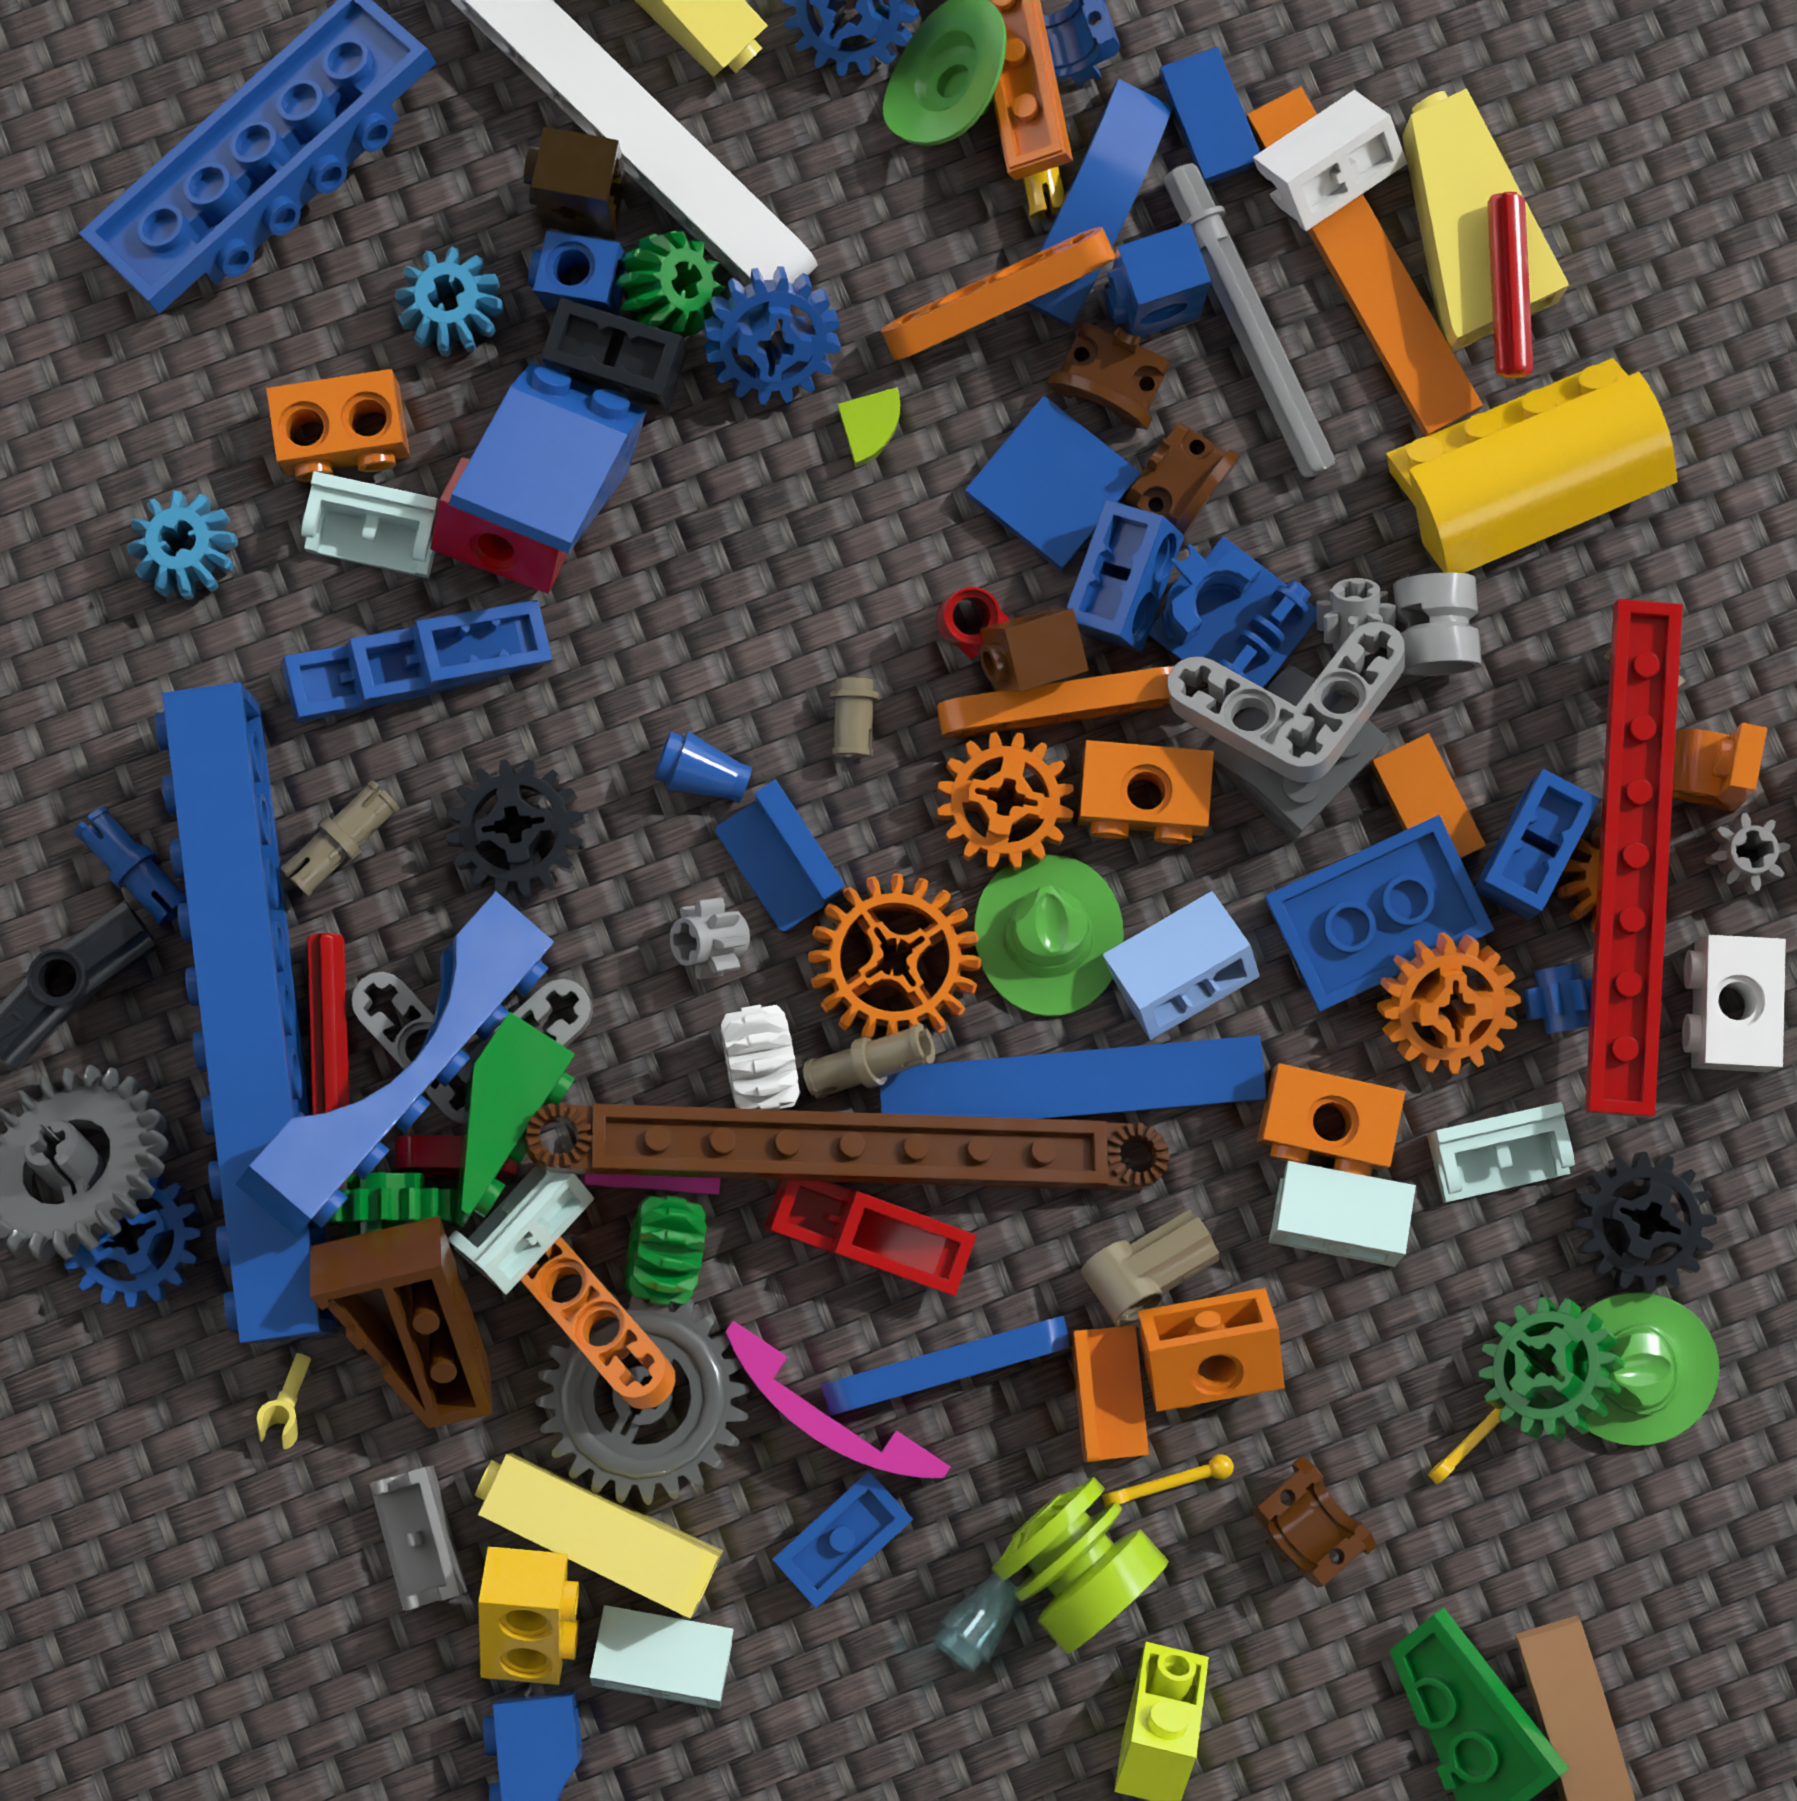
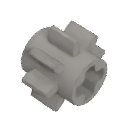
M1364 578L1345 579L1336 583L1330 590V601H1317V630L1324 631V643H1332L1333 649L1338 652L1350 634L1361 625L1369 622H1383L1392 625L1396 629V605L1388 603V592H1380V587L1377 583ZM1365 651V656H1366V655H1369V654H1372V653H1369V652Z
M1746 812L1735 817V834L1722 826L1713 830L1711 833L1712 837L1721 845L1717 852L1705 858V863L1711 865L1718 864L1720 871L1724 874L1719 886L1724 888L1734 881H1744V888L1747 894L1751 895L1760 890V874L1772 881L1783 877L1785 873L1775 862L1778 855L1791 848L1790 844L1778 843L1772 833L1776 821L1772 819L1762 826H1751V819ZM1744 844L1747 850H1757L1759 859L1751 864L1749 858H1738L1736 848Z
M722 897L697 900L696 905L681 907L680 914L682 918L674 922L670 931V946L676 960L684 966L695 965L696 979L699 980L723 976L726 971L739 970L740 963L738 958L745 955L750 943L749 928L740 912H725V903Z

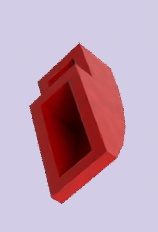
M780 1180L763 1229L952 1296L957 1294L977 1237L976 1234L828 1181Z

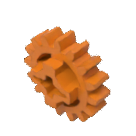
M997 732L990 733L988 749L981 751L974 742L969 741L965 745L968 761L964 764L959 760L950 758L947 763V769L956 778L955 781H941L938 783L937 793L951 799V803L937 808V819L953 820L955 824L948 830L945 839L948 843L959 841L962 838L967 842L963 854V859L966 861H970L978 852L986 854V867L989 871H994L999 857L1008 858L1014 872L1020 871L1023 854L1029 853L1038 863L1042 862L1046 857L1042 842L1046 840L1051 844L1059 846L1064 839L1062 832L1054 826L1055 822L1067 823L1071 822L1074 811L1061 806L1060 801L1073 796L1074 787L1072 784H1057L1056 781L1064 771L1065 764L1061 760L1047 766L1043 761L1047 745L1043 742L1036 746L1032 752L1023 749L1024 735L1022 733H1016L1011 746H1002ZM1002 762L1001 771L985 781L974 778L972 781L969 780L981 768L992 763ZM1024 767L1028 768L1039 778L1044 786L1047 797H1044L1042 793L1032 791L1023 777ZM1001 789H1010L1014 791L1013 801L1023 806H1012L1009 816H1002L996 813L997 803L987 798H998ZM963 807H967L969 811L978 812L988 828L986 838L970 825ZM1025 823L1033 825L1041 823V826L1030 836L1020 841L1008 843L1010 832Z
M1445 932L1438 933L1436 948L1429 949L1420 939L1414 941L1416 957L1408 961L1406 958L1396 955L1393 961L1401 973L1397 979L1383 977L1380 982L1392 994V999L1377 1003V1010L1384 1018L1393 1019L1382 1028L1384 1034L1391 1042L1400 1041L1397 1050L1406 1060L1411 1061L1419 1055L1420 1065L1429 1072L1435 1070L1440 1059L1452 1074H1459L1461 1059L1468 1057L1477 1067L1484 1065L1481 1050L1488 1045L1492 1049L1501 1052L1505 1046L1496 1036L1499 1029H1515L1517 1026V1022L1505 1013L1507 1007H1513L1521 1003L1520 996L1514 990L1505 988L1516 978L1513 971L1506 965L1497 966L1501 956L1489 945L1479 951V943L1467 934L1462 937L1457 947L1453 939ZM1462 965L1477 970L1485 984L1479 985L1476 981H1467V975L1462 971ZM1454 992L1458 999L1450 1001V995ZM1447 1006V1012L1443 1014L1439 1007ZM1412 1022H1418L1421 1026L1431 1025V1031L1435 1034V1041L1419 1035L1415 1031Z

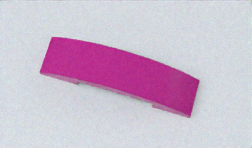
M732 1321L726 1330L734 1352L759 1390L793 1424L815 1440L854 1461L899 1475L920 1478H944L951 1468L948 1464L897 1430L894 1431L883 1450L880 1451L775 1380V1377L789 1357L735 1321Z

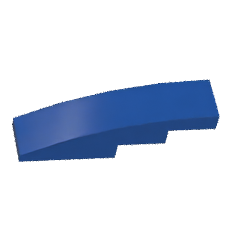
M538 600L418 620L412 628L350 638L347 645L284 656L281 661V667L294 721L298 723L418 698L548 664L553 658Z

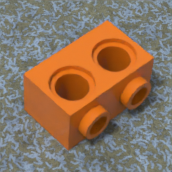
M392 369L266 388L276 460L286 477L295 475L298 481L311 482L314 471L333 475V469L358 466V470L362 472H379L395 467V460L410 458L400 385ZM368 413H381L387 417L384 428L373 436H362L355 432L360 418ZM308 422H317L324 425L322 436L314 444L300 446L293 442L295 432L301 425Z

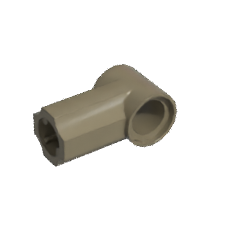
M1189 1209L1132 1244L1128 1240H1122L1103 1248L1084 1264L1080 1273L1116 1327H1124L1139 1320V1310L1156 1308L1163 1300L1164 1293L1218 1262L1219 1251L1201 1219L1195 1216Z

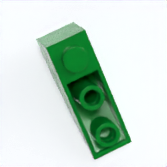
M511 1012L507 1014L475 1062L467 1079L454 1222L462 1228L473 1212L483 1218L486 1217L506 1186L497 1180L496 1176L508 1158L520 1164L527 1154L524 1136L529 1120L543 1105L559 1104L575 1080L573 1076L565 1072L575 1053Z

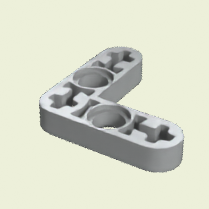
M1369 622L1359 626L1350 634L1297 706L1292 705L1211 659L1189 657L1178 662L1168 676L1169 702L1173 711L1185 721L1284 777L1296 782H1313L1321 779L1330 771L1401 676L1405 667L1404 639L1397 629L1383 622ZM1380 647L1387 649V659L1378 656L1368 666L1365 681L1360 676L1365 666V651L1375 653ZM1202 681L1208 683L1209 695L1197 691L1192 697L1186 696V684L1196 688ZM1336 690L1351 692L1359 701L1352 711L1344 714L1328 711L1322 702L1329 693ZM1216 701L1222 704L1219 714H1217ZM1252 707L1261 709L1269 718L1262 728L1255 731L1239 729L1232 721L1234 715L1240 710ZM1315 722L1321 728L1315 739L1316 755L1306 751L1300 758L1293 756V744L1303 748L1314 736Z
M386 972L371 973L362 978L354 988L352 996L353 1011L359 1021L405 1070L412 1063L407 1051L409 1041L415 1034L421 1031H429L434 1020V1014L395 975ZM566 979L552 980L542 986L513 1014L524 1021L533 1013L536 1021L541 1024L553 1011L552 1006L548 1002L552 996L558 994L561 998L567 999L574 994L579 998V1001L573 1007L578 1015L576 1021L569 1025L566 1021L560 1019L546 1030L549 1035L556 1038V1042L566 1048L590 1024L593 1014L592 1002L584 988L576 982ZM375 987L384 992L391 990L393 987L396 988L398 993L394 996L392 1002L405 1018L408 1019L414 1009H417L421 1014L419 1019L413 1020L401 1029L394 1042L387 1037V1033L394 1031L398 1027L389 1017L381 1012L374 1014L372 1017L367 1012L373 1005V1001L368 994ZM499 1026L485 1042L482 1041L470 1053L464 1047L462 1048L471 1057L457 1073L466 1084L475 1062ZM440 1083L437 1089H434L430 1084L424 1092L445 1115L453 1121L463 1124L465 1106L456 1111L452 1105L458 1098L457 1092L449 1083L446 1087Z

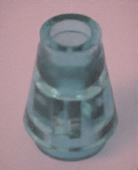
M992 1572L986 1581H983L937 1622L940 1630L932 1639L933 1643L955 1663L971 1673H974L981 1662L989 1664L1020 1602L1013 1595L1017 1587L1008 1579L1001 1581Z

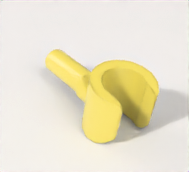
M296 1353L277 1400L269 1401L259 1409L257 1425L260 1442L264 1441L268 1428L278 1423L285 1424L282 1433L283 1449L292 1447L297 1441L298 1427L294 1407L311 1361L309 1356Z

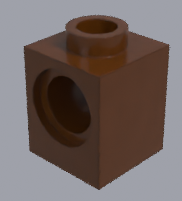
M1048 608L980 629L984 645L980 648L982 668L987 678L994 682L995 690L1021 692L1089 671L1073 608Z

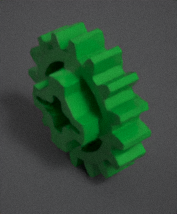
M375 1172L370 1173L364 1180L358 1175H350L347 1179V1190H340L348 1198L325 1225L347 1226L348 1238L440 1216L442 1223L455 1222L457 1190L424 1188V1173Z
M1540 1297L1537 1303V1313L1531 1314L1520 1304L1514 1307L1517 1323L1510 1327L1505 1323L1497 1321L1494 1327L1503 1338L1499 1345L1484 1344L1482 1348L1483 1352L1494 1359L1493 1366L1479 1370V1377L1490 1385L1496 1386L1484 1396L1486 1402L1496 1409H1502L1499 1418L1513 1429L1521 1425V1432L1531 1439L1538 1440L1545 1429L1546 1434L1555 1441H1564L1567 1425H1571L1583 1435L1589 1432L1585 1417L1589 1413L1594 1412L1596 1415L1606 1418L1609 1412L1601 1402L1603 1395H1620L1622 1389L1609 1379L1610 1372H1616L1624 1368V1361L1614 1353L1607 1352L1619 1342L1617 1337L1606 1328L1600 1329L1603 1323L1600 1317L1590 1309L1581 1313V1307L1570 1299L1565 1298L1557 1310L1556 1305L1549 1299ZM1551 1331L1548 1335H1540L1542 1333ZM1539 1357H1543L1549 1363L1553 1362L1557 1366L1556 1370L1564 1376V1381L1561 1382L1554 1376H1549L1545 1372L1546 1368L1539 1363ZM1589 1362V1368L1587 1373L1586 1364ZM1566 1402L1560 1406L1551 1408L1554 1403Z

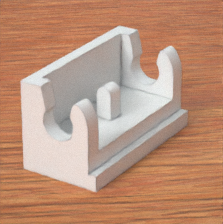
M1355 90L1253 157L1258 171L1277 187L1275 191L1270 193L1273 201L1284 212L1295 219L1305 231L1408 164L1390 114Z

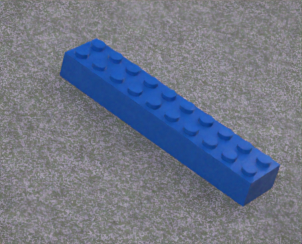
M241 682L163 692L164 712L155 713V729L160 750H169L172 775L163 776L162 787L167 812L169 815L177 814L179 839H172L170 841V855L175 877H184L187 902L178 904V922L183 941H192L195 966L186 968L185 981L190 1005H199L202 1031L193 1033V1049L197 1068L199 1071L207 1070L210 1096L201 1097V1116L204 1131L207 1136L215 1135L218 1161L209 1162L208 1173L212 1197L215 1201L223 1200L226 1226L217 1227L216 1242L221 1265L231 1266L233 1291L225 1292L224 1294L227 1326L230 1332L238 1331L240 1343L266 1344L336 1334L338 1329L335 1315L328 1308L321 1310L310 1297V1246L327 1242L325 1225L321 1228L311 1220L296 1237L235 1185L249 1165L292 1118L311 1115L282 872L279 869L281 864L261 705Z

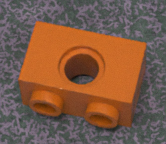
M1086 740L1082 751L1077 825L1090 826V835L1099 838L1126 839L1129 836V830L1154 832V841L1167 844L1192 843V835L1203 836L1209 825L1214 751ZM1138 780L1150 781L1158 787L1161 793V803L1153 809H1140L1129 800L1127 787Z
M1278 1063L1271 1070L1266 1094L1267 1099L1265 1100L1256 1143L1272 1146L1270 1157L1277 1160L1308 1165L1309 1155L1335 1160L1333 1170L1371 1177L1373 1169L1382 1171L1391 1166L1406 1091ZM1329 1106L1342 1114L1345 1121V1130L1338 1141L1325 1140L1316 1133L1313 1126V1117L1319 1107Z
M1266 1288L1138 1311L1145 1372L1157 1412L1174 1408H1188L1196 1404L1240 1396H1253L1262 1392L1285 1388L1279 1327Z

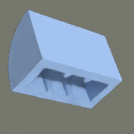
M1213 891L1102 954L1123 998L1150 1040L1260 977L1250 943Z

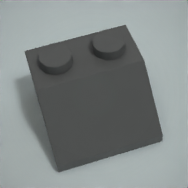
M1289 664L1265 690L1297 706L1316 679ZM1337 691L1329 693L1322 702L1328 711L1336 714H1344L1355 708L1346 697ZM1252 707L1247 708L1246 711L1244 710L1233 723L1239 729L1255 731L1262 728L1269 718L1261 709ZM1368 719L1330 771L1321 779L1313 782L1290 780L1219 739H1216L1206 750L1214 751L1213 766L1288 838L1294 841L1380 753L1390 739ZM1315 722L1314 736L1303 748L1293 744V756L1300 758L1306 751L1316 755L1315 739L1321 728Z

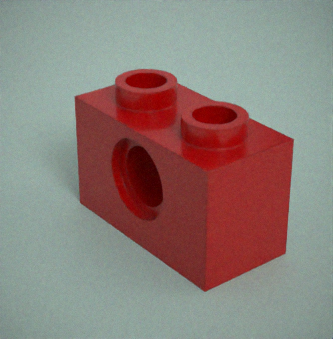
M461 457L439 500L430 550L549 594L568 554L450 506L451 494L470 461Z

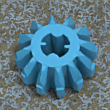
M451 246L446 253L445 262L438 263L433 252L426 250L423 254V260L427 269L422 272L415 267L406 266L403 274L411 287H403L395 292V299L398 305L406 308L399 315V321L404 330L416 329L414 340L420 348L431 345L437 339L440 354L448 357L453 350L454 341L461 340L463 348L467 352L473 353L476 345L472 334L476 331L483 336L493 337L495 328L488 317L503 313L502 300L493 295L500 288L498 278L495 274H483L485 265L482 258L478 255H474L462 264L458 248ZM453 293L458 307L446 311L441 297L445 294Z
M174 490L171 493L170 508L164 509L156 499L149 500L147 506L154 518L150 522L142 518L132 519L131 524L134 531L144 537L127 545L128 553L133 558L142 560L135 569V573L142 581L155 579L154 589L164 597L168 596L178 585L181 596L185 600H192L196 593L195 582L201 581L209 591H216L218 583L211 573L215 568L223 572H232L234 563L222 552L232 550L238 546V539L235 534L223 531L230 522L229 516L223 509L210 512L211 502L203 494L196 496L188 506L183 493ZM190 537L195 543L191 551L180 549L176 554L172 550L171 545L175 540L185 542Z

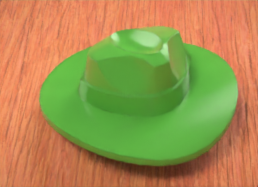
M948 0L934 10L915 32L891 75L883 102L884 120L889 129L899 138L908 143L922 146L943 144L964 134L975 124L981 115L986 113L1002 73L1007 40L1002 14L989 0Z
M1046 854L1045 860L1038 863L1031 856L1022 858L1020 871L1015 872L1010 864L1007 865L985 887L975 914L974 931L977 932L979 938L975 947L977 956L981 958L982 970L997 993L1009 1004L1021 1011L1044 1017H1060L1073 1014L1096 1001L1113 980L1102 954L1123 943V920L1120 907L1107 882L1091 867L1076 859L1062 855Z
M1648 1293L1620 1294L1601 1300L1587 1308L1586 1310L1590 1309L1603 1320L1600 1329L1606 1328L1619 1341L1607 1352L1614 1353L1624 1361V1368L1609 1374V1379L1622 1388L1620 1395H1603L1601 1402L1606 1406L1609 1414L1606 1418H1603L1594 1412L1589 1413L1585 1417L1588 1422L1589 1431L1607 1441L1622 1445L1641 1446L1667 1441L1680 1435L1696 1423L1708 1409L1715 1395L1720 1371L1716 1345L1702 1321L1680 1303L1663 1296ZM1589 1362L1586 1364L1587 1373L1589 1368ZM1554 1364L1555 1378L1563 1382L1565 1378L1556 1370L1557 1366Z

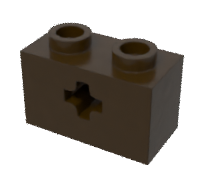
M543 126L540 146L529 147L524 167V184L530 185L529 203L536 205L542 227L615 240L627 183L619 140Z

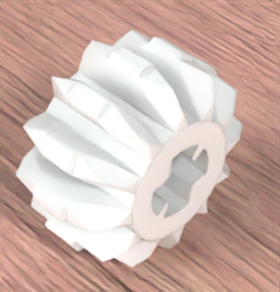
M759 1004L742 1007L741 1011L726 1014L721 1024V1033L735 1107L737 1109L779 1110L794 1106L800 1091L792 1039L785 1013L777 1005L761 1007Z

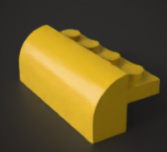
M1614 358L1589 366L1578 373L1542 388L1532 390L1526 395L1483 413L1475 414L1469 419L1426 437L1418 438L1412 443L1386 453L1391 475L1416 507L1422 544L1444 573L1468 572L1678 482L1670 432L1654 393L1640 372L1628 376Z

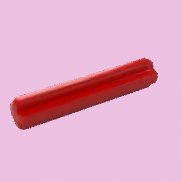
M1503 192L1493 194L1487 202L1495 372L1505 379H1517L1529 376L1533 370L1526 204L1524 197L1517 194V192Z
M336 933L314 934L308 936L306 940L311 1115L324 1114L350 1105L345 939L342 935Z

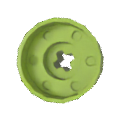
M1095 1477L1089 1478L1076 1488L1062 1494L1059 1493L1045 1504L1013 1534L1012 1540L1004 1554L991 1568L1001 1581L1011 1577L1026 1564L1033 1571L1013 1593L1019 1601L1034 1596L1046 1587L1049 1589L1054 1597L1045 1607L1037 1622L1065 1654H1070L1082 1646L1118 1616L1158 1577L1169 1562L1141 1529L1126 1534L1114 1543L1107 1537L1106 1532L1114 1524L1122 1511L1117 1502L1111 1503L1093 1518L1085 1512L1105 1490Z

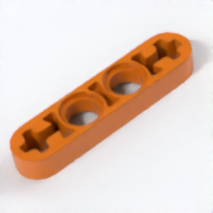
M1103 227L1086 230L917 308L888 323L880 332L894 360L909 357L1103 267L1115 258V253Z
M1174 666L1044 684L1021 692L997 691L946 700L937 705L941 735L943 738H964L993 732L999 733L1171 706L1168 693V676Z
M560 1236L545 1252L551 1260L546 1262L541 1268L535 1263L521 1278V1281L626 1403L634 1408L643 1410L658 1406L672 1393L675 1384V1370L673 1366ZM570 1274L582 1277V1286L575 1298L564 1303L552 1300L553 1287L560 1278ZM606 1317L619 1319L620 1328L612 1342L599 1347L589 1343L590 1330L597 1321ZM630 1352L653 1377L644 1386L636 1381L633 1374L621 1362Z

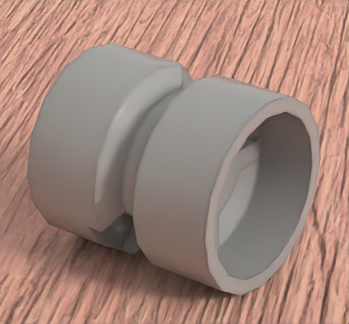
M1454 572L1421 574L1397 580L1393 584L1396 620L1406 626V630L1401 633L1405 647V667L1402 674L1409 676H1444L1473 671L1482 666L1480 632L1477 628L1469 625V620L1478 614L1476 578L1473 575Z

